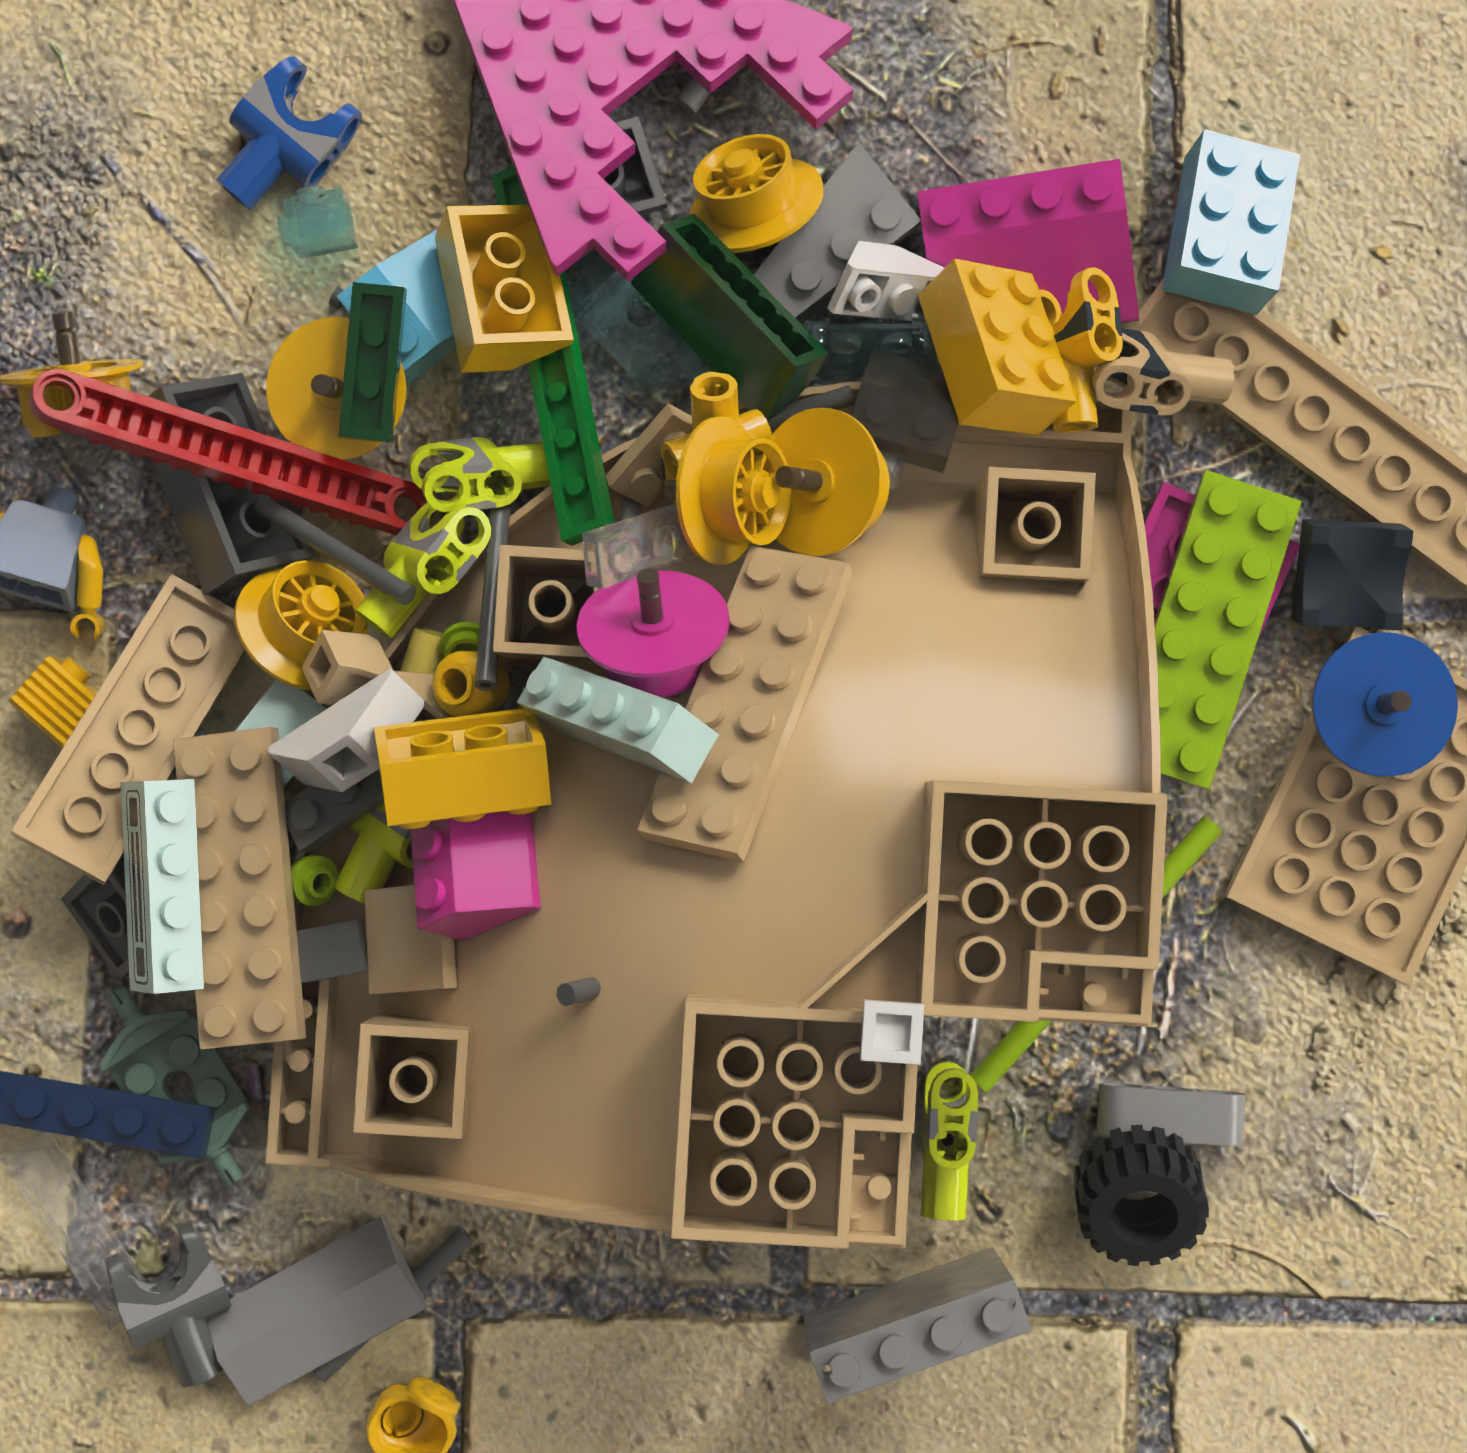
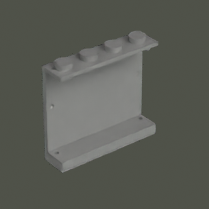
M993 1247L803 1314L809 1353L827 1404L1032 1331L1015 1281ZM1013 1299L1015 1301L1014 1305L1011 1307L1007 1306V1300ZM828 1364L831 1368L830 1371L824 1372L822 1370L823 1365Z

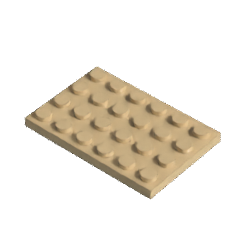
M1353 626L1343 645L1360 636L1371 634V632L1361 627ZM1449 670L1456 687L1458 699L1457 719L1452 735L1442 751L1433 760L1423 767L1403 775L1373 776L1356 771L1342 763L1329 751L1322 741L1314 722L1313 711H1311L1223 897L1403 985L1410 986L1467 865V679Z

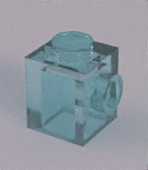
M309 186L296 190L294 197L282 199L285 215L278 216L281 239L284 246L291 245L300 260L358 248L350 202L342 187L324 190L321 186Z

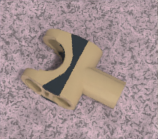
M1122 328L1123 343L1119 357L1093 368L1092 387L1096 396L1104 405L1116 409L1155 415H1172L1186 406L1188 401L1222 405L1229 399L1234 385V365L1231 360L1167 351L1154 334ZM1106 380L1114 382L1121 386L1123 390L1113 394L1107 393L1103 390Z

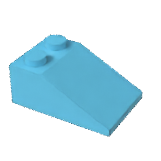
M437 230L380 262L355 281L359 283L399 286L407 289L401 349V362L407 386L456 348L434 239ZM353 284L337 295V298L349 314Z

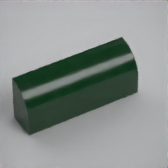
M695 213L662 224L657 232L666 240V252L638 273L630 284L713 372L729 374L736 380L738 399L749 411L758 409L767 421L789 406L804 391L829 353Z

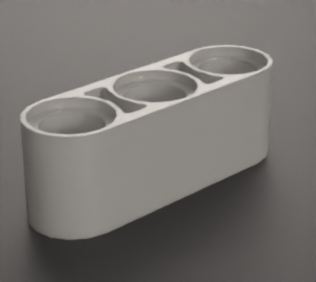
M1103 1082L1099 1085L1096 1134L1110 1137L1109 1131L1119 1127L1122 1132L1131 1131V1125H1142L1143 1130L1151 1131L1152 1127L1156 1126L1164 1128L1165 1136L1167 1137L1172 1133L1182 1137L1183 1143L1243 1146L1246 1094L1224 1090Z

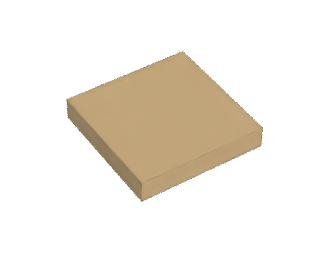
M407 885L364 890L369 995L457 988L455 939L417 929L415 886Z

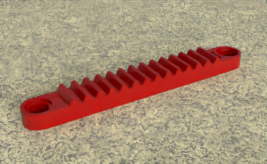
M62 369L45 371L37 378L30 392L29 405L32 413L39 421L48 426L86 437L93 444H108L112 450H127L135 457H149L152 462L157 464L168 463L176 470H190L195 476H209L212 481L217 483L228 482L236 489L247 488L255 495L266 494L274 501L285 500L293 507L304 506L309 508L312 513L323 512L328 514L331 519H345L350 525H365L397 536L408 522L399 519L393 509L395 499L400 497L409 498L416 504L418 510L427 503L422 489L413 482ZM54 385L65 388L71 394L72 406L63 411L50 408L43 399V391Z

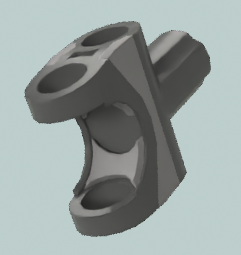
M190 1221L177 1226L182 1241L179 1244L181 1256L174 1272L164 1280L153 1283L139 1280L132 1275L128 1267H124L119 1253L105 1258L113 1299L134 1350L162 1339L182 1387L196 1386L204 1383L223 1370L217 1361L211 1333L205 1318L232 1306L219 1270Z

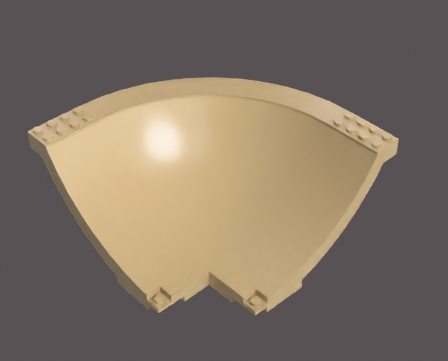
M844 382L805 388L793 402L850 385L855 405L839 410L856 418L868 430L883 457L897 461L898 464L893 483L890 484L887 503L875 524L847 548L831 555L814 556L848 562L853 571V576L744 863L644 840L637 832V828L660 771L557 732L537 717L546 743L552 804L539 806L536 811L532 812L541 909L465 941L455 939L457 988L369 995L368 972L301 983L306 1038L274 1042L266 1164L328 1167L355 1177L428 1195L537 1215L671 1232V1239L848 1249L849 1245L906 1248L912 1134H914L918 1064L860 1060L863 999L923 1003L924 1015L1027 1022H1038L1040 1020L1151 1027L1154 970H1159L1168 794L1161 793L1158 670L1146 531L1137 479L1130 456L1133 411L1104 405L1096 396L1097 428L1085 432L1059 433L1053 431L1052 423L1037 436L960 425L946 382ZM738 401L739 414L749 411L741 401ZM637 438L620 444L601 455L605 475ZM608 482L607 486L616 530L571 546L561 541L551 485L510 516L508 545H500L493 642V652L499 655L498 659L501 660L508 674L513 665L523 667L532 673L539 665L543 656L607 678L604 668L593 662L583 651L577 636V619L582 606L599 588L605 587L607 583L621 577V498L624 495L611 489ZM664 490L649 507L641 504V570L651 568L656 571H675L695 576L713 586L722 595L727 604L750 545L736 561L727 565H710L700 560L690 549L682 533L678 514L671 501L665 497ZM776 539L766 545L750 544L751 546L795 553L781 545ZM487 546L454 588L443 594L429 593L384 652L390 661L393 671H400L414 626H422L443 633L449 626L459 622H473L480 625ZM694 686L680 694L663 698L676 702L683 708H686ZM519 704V706H518L517 709H522V708H524V707H522V706ZM348 827L311 853L297 850L294 863L309 855H321L329 858L335 864L339 877L359 834ZM396 860L383 888L414 885L413 868H407ZM319 874L314 878L313 888L318 882ZM337 889L333 896L320 906H307L294 898L297 931L363 920L367 943L364 903L344 895ZM588 977H594L600 983L601 990L595 999L568 1006L562 1005L557 999V988L563 983Z

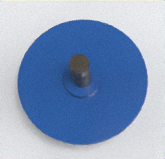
M1378 632L1363 635L1347 642L1328 658L1315 682L1312 711L1314 722L1322 741L1338 760L1364 774L1381 777L1398 776L1423 767L1442 751L1455 727L1458 699L1456 687L1448 668L1431 648L1406 635Z

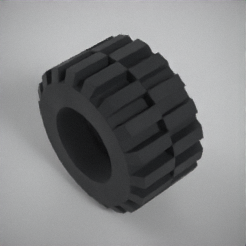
M1131 1125V1131L1122 1132L1119 1127L1110 1130V1137L1107 1139L1101 1136L1097 1137L1091 1142L1092 1150H1083L1079 1156L1080 1165L1075 1166L1074 1170L1078 1222H1080V1229L1084 1238L1090 1239L1091 1247L1097 1253L1106 1251L1107 1259L1116 1263L1121 1258L1126 1259L1129 1266H1139V1263L1143 1261H1149L1150 1266L1161 1264L1160 1259L1169 1257L1172 1261L1180 1257V1249L1182 1248L1190 1250L1197 1243L1196 1235L1204 1234L1207 1227L1205 1218L1209 1217V1206L1200 1162L1197 1161L1193 1148L1190 1145L1184 1146L1183 1138L1175 1133L1168 1137L1165 1136L1164 1128L1153 1126L1151 1131L1143 1130L1142 1125ZM1140 1191L1158 1193L1150 1198L1141 1200L1123 1198L1131 1193Z

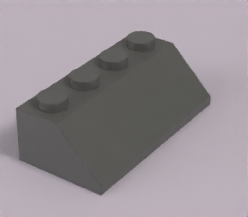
M243 373L163 385L148 396L267 435ZM152 462L204 595L245 586L251 579L263 572L283 569L291 563L310 560L315 557L313 548L255 512L257 501L262 496L270 497L269 495H255L247 488L236 489L225 481L217 483L206 475L195 476L187 469L176 470L168 463L157 464ZM276 501L299 515L297 508L291 506L288 501Z

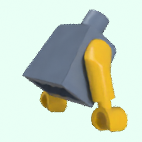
M55 486L49 489L42 506L24 500L12 502L6 512L0 513V592L72 613L75 605L81 607V613L71 621L70 631L72 635L76 638L81 637V623L84 618H87L95 625L94 640L101 638L105 633L106 624L103 617L96 613V608L102 605L103 567L97 542L88 535L84 520L79 516L73 515L78 502L77 496L65 488Z

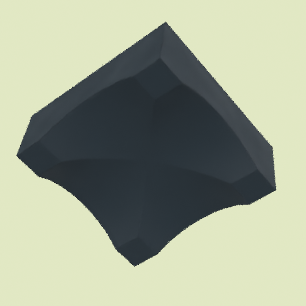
M1302 519L1291 618L1301 626H1358L1383 630H1401L1404 577L1412 548L1414 531L1399 523Z

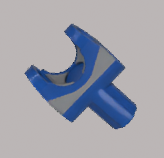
M295 56L282 60L261 77L239 101L229 119L230 125L247 138L249 142L218 176L216 181L250 211L285 171L306 189L316 185L339 160L361 122L362 113L350 103L343 105L334 114L329 113L323 119L316 121H305L294 116L292 107L293 100L298 93L296 89L301 84L307 71V66Z

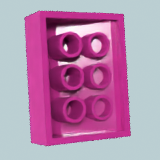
M1120 159L917 191L927 260L944 268L955 258L1032 273L1039 290L1044 289L1057 299L1062 314L1067 304L1068 291H1070L1074 275L1087 268L1095 267L1108 275L1115 287L1121 324L1139 321ZM1088 280L1089 292L1098 302V291L1095 285Z

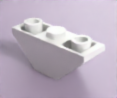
M858 241L828 305V309L833 314L926 322L918 294L944 267L897 245Z
M389 668L269 746L268 754L302 784L343 792L379 769L374 727L414 722L424 708V700Z

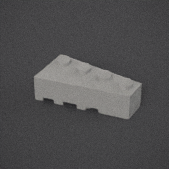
M858 142L824 185L823 199L816 213L799 230L778 243L755 272L754 276L800 324H803L830 303L858 241L902 247L917 236L921 220L860 142Z

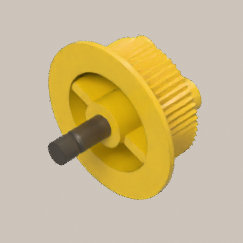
M73 312L52 313L54 330L57 331L55 338L60 364L4 374L0 376V384L17 388L23 426L29 428L30 437L53 436L61 434V430L39 421L32 413L29 405L30 392L41 374L53 369H62L131 391L129 374L144 366L143 360L109 359L80 361L76 332L73 330L75 327ZM54 385L43 391V399L50 408L63 411L72 406L71 394L65 388Z

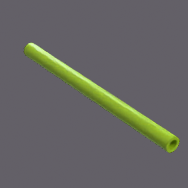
M1203 816L1164 859L1162 899L1223 833L1206 816ZM1018 1021L972 1071L970 1076L974 1079L975 1083L988 1093L1052 1021Z

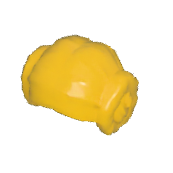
M415 1377L409 1381L408 1385L400 1383L391 1384L377 1398L366 1420V1438L372 1447L370 1453H447L456 1437L455 1416L460 1408V1402L452 1391L428 1377Z

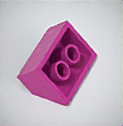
M507 811L486 813L481 819L470 822H459L453 818L433 820L422 828L411 829L417 929L465 941L541 909L532 813L523 815L510 814Z

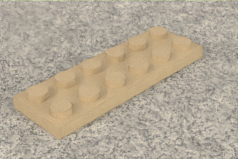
M750 545L727 602L730 618L728 634L721 647L704 661L685 708L719 734L692 783L663 772L659 773L637 828V832L644 840L744 863L853 576V571L848 562Z
M171 573L11 831L12 836L105 886L124 854L120 782L168 780L176 767L173 739L195 736L245 653V649L236 632L233 608L209 594L204 595L203 591Z
M275 727L173 739L177 780L194 779L204 981V989L195 990L200 1050L306 1038L282 765L268 754V747L279 740V731Z

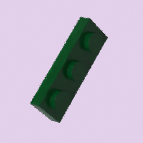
M353 282L338 435L340 438L393 443L407 289L405 287Z

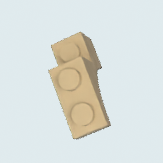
M321 630L302 666V670L317 703L334 705L389 668L392 669L390 661L376 635ZM394 671L424 700V708L414 722L453 717L442 710L434 698L432 689L433 674Z

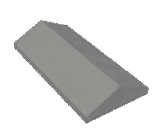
M380 1216L231 1298V1307L207 1317L206 1322L211 1333L218 1363L247 1406L425 1310L428 1306L384 1216Z

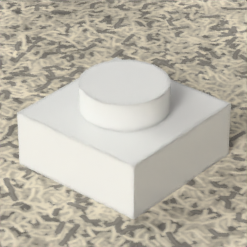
M863 999L860 1060L921 1065L924 1004Z

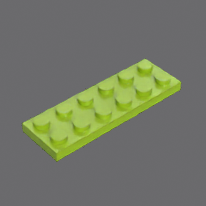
M1205 470L1201 474L1154 620L1158 670L1161 775L1205 790L1211 788L1302 503L1300 500L1209 470Z

